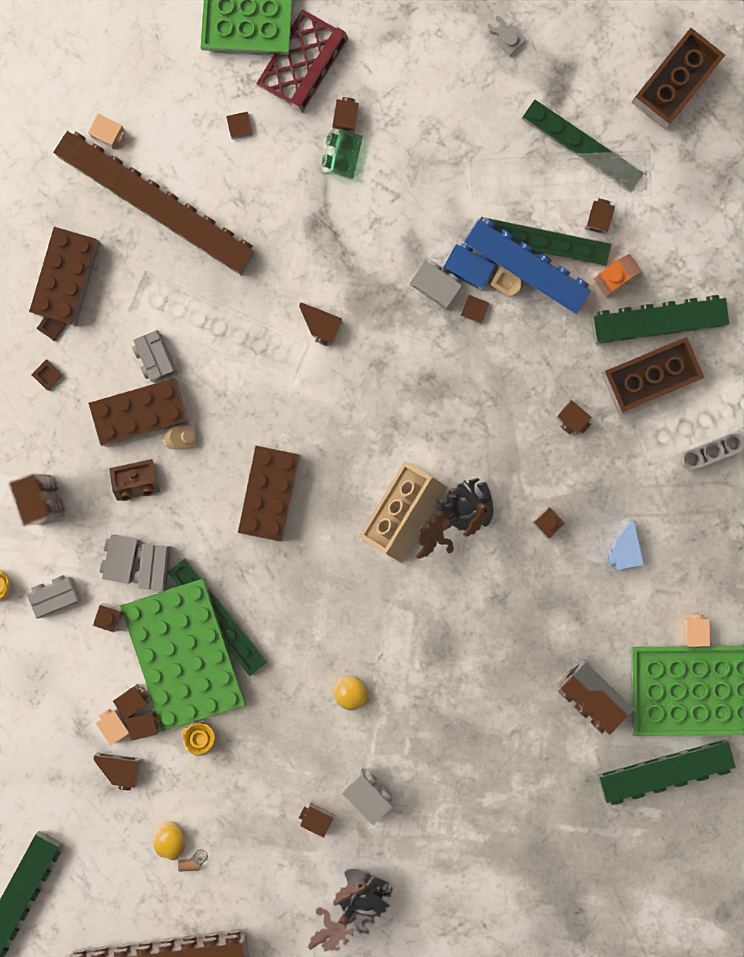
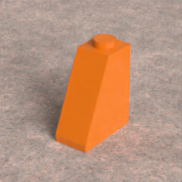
M628 254L601 271L593 280L604 296L607 297L640 274L642 270L632 256Z

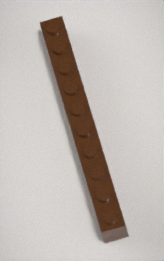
M66 131L53 151L58 158L240 276L242 275L255 254L252 250L253 245L244 239H241L239 242L233 238L234 233L225 227L222 230L214 225L216 222L207 215H204L202 218L196 214L197 209L190 204L182 205L177 201L179 198L170 191H167L165 194L159 190V184L151 179L145 181L140 177L142 174L136 169L130 167L128 170L122 166L123 161L116 156L108 157L103 154L105 150L99 145L93 143L91 146L86 143V137L77 131L74 133Z

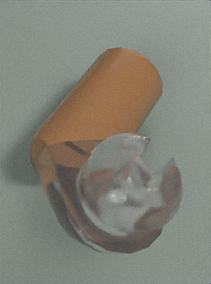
M198 849L190 860H179L178 871H199L208 859L207 852L203 849Z

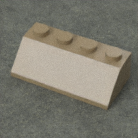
M404 461L359 537L402 563L420 533L419 529L424 527L426 524L425 520L428 521V518L437 506V499H441L447 486Z

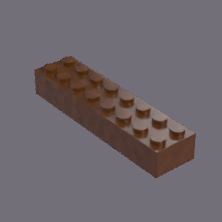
M231 930L226 935L208 933L202 938L190 935L183 937V940L174 941V938L162 939L161 943L153 944L152 941H143L137 946H130L129 943L117 945V948L108 949V946L97 947L95 951L86 952V949H77L69 957H249L246 932L240 933V930Z

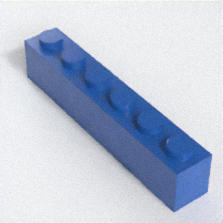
M485 217L483 220L477 219L464 240L465 244L575 314L578 313L591 293V290L588 288L589 283L579 277L577 280L570 277L569 274L571 272L561 265L556 268L550 264L552 260L541 253L539 256L531 252L533 248L523 241L521 244L513 240L515 236L504 229L502 232L494 228L496 224Z

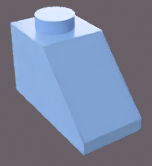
M629 521L625 524L610 548L611 553L608 554L610 566H614L615 570L644 565L634 521Z

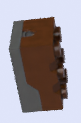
M582 659L557 683L560 687L558 692L569 703L574 700L577 703L574 706L576 710L585 718L590 716L592 718L590 723L602 734L606 731L611 735L634 710L619 693Z

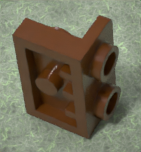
M153 459L109 468L112 492L117 501H128L134 497L151 496L154 493L160 492Z

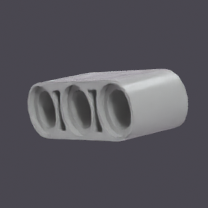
M734 433L685 451L680 457V463L687 470L699 469L742 451L744 448V438L740 434ZM732 437L738 442V446L734 450L728 446V441ZM711 445L717 449V455L714 458H711L707 453ZM689 454H694L697 458L694 466H690L687 463V456Z

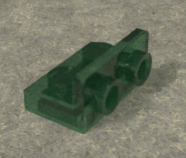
M340 128L331 130L326 138V152L321 159V173H331L347 179H353L363 136Z

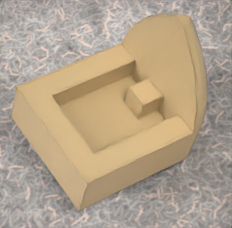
M500 265L488 282L489 285L510 297L519 294L523 288L522 279Z
M195 425L168 428L161 439L163 444L169 449L197 447Z

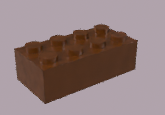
M690 27L631 103L666 130L725 57V54Z
M53 227L29 310L30 313L76 327L100 246L99 240Z
M688 337L602 372L618 413H622L704 378Z
M175 378L88 403L100 446H108L189 422L178 382Z
M255 445L238 533L280 542L283 541L300 454Z
M34 473L8 482L23 526L41 525L65 516L63 512L66 511L65 504L62 498H58L56 490H59L58 484L54 477L51 478V475Z

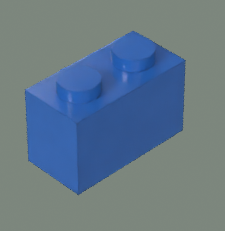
M463 243L461 245L456 244L442 270L453 274L481 291L495 265L491 263L492 260L483 254L478 256L472 253L473 249Z

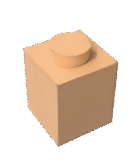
M97 114L88 134L92 138L115 149L117 144L121 145L125 138V133L123 132L125 129L122 125Z
M690 614V618H683L684 645L710 646L709 619L703 618V614Z
M108 709L99 715L101 720L96 725L110 746L129 734L127 722L118 709L113 712Z

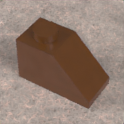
M300 302L299 308L312 337L316 338L314 342L323 346H327L328 343L333 345L342 323V318Z
M96 753L94 755V762L112 785H116L118 789L130 791L131 788L137 786L141 758Z

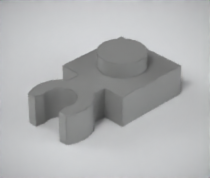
M496 16L495 20L499 26L494 28L488 24L487 30L492 34L498 35L494 41L510 57L525 43L526 39L512 24L506 28L503 19L500 16Z

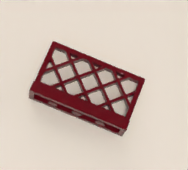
M302 9L291 26L290 40L300 37L302 47L291 49L288 55L290 65L279 69L277 65L278 59L287 55L274 54L256 83L257 86L290 104L301 113L304 112L349 39L344 30L338 27L335 28ZM304 17L312 21L313 28L301 31L300 24ZM327 29L332 32L327 40L319 41L318 31ZM315 33L316 43L305 46L303 35ZM318 47L319 55L317 58L308 60L306 50ZM303 51L305 61L293 64L291 54ZM306 66V76L296 79L294 69ZM291 70L293 80L281 83L279 73ZM277 75V85L268 86L264 84L268 76ZM295 84L296 92L290 99L284 95L283 87Z

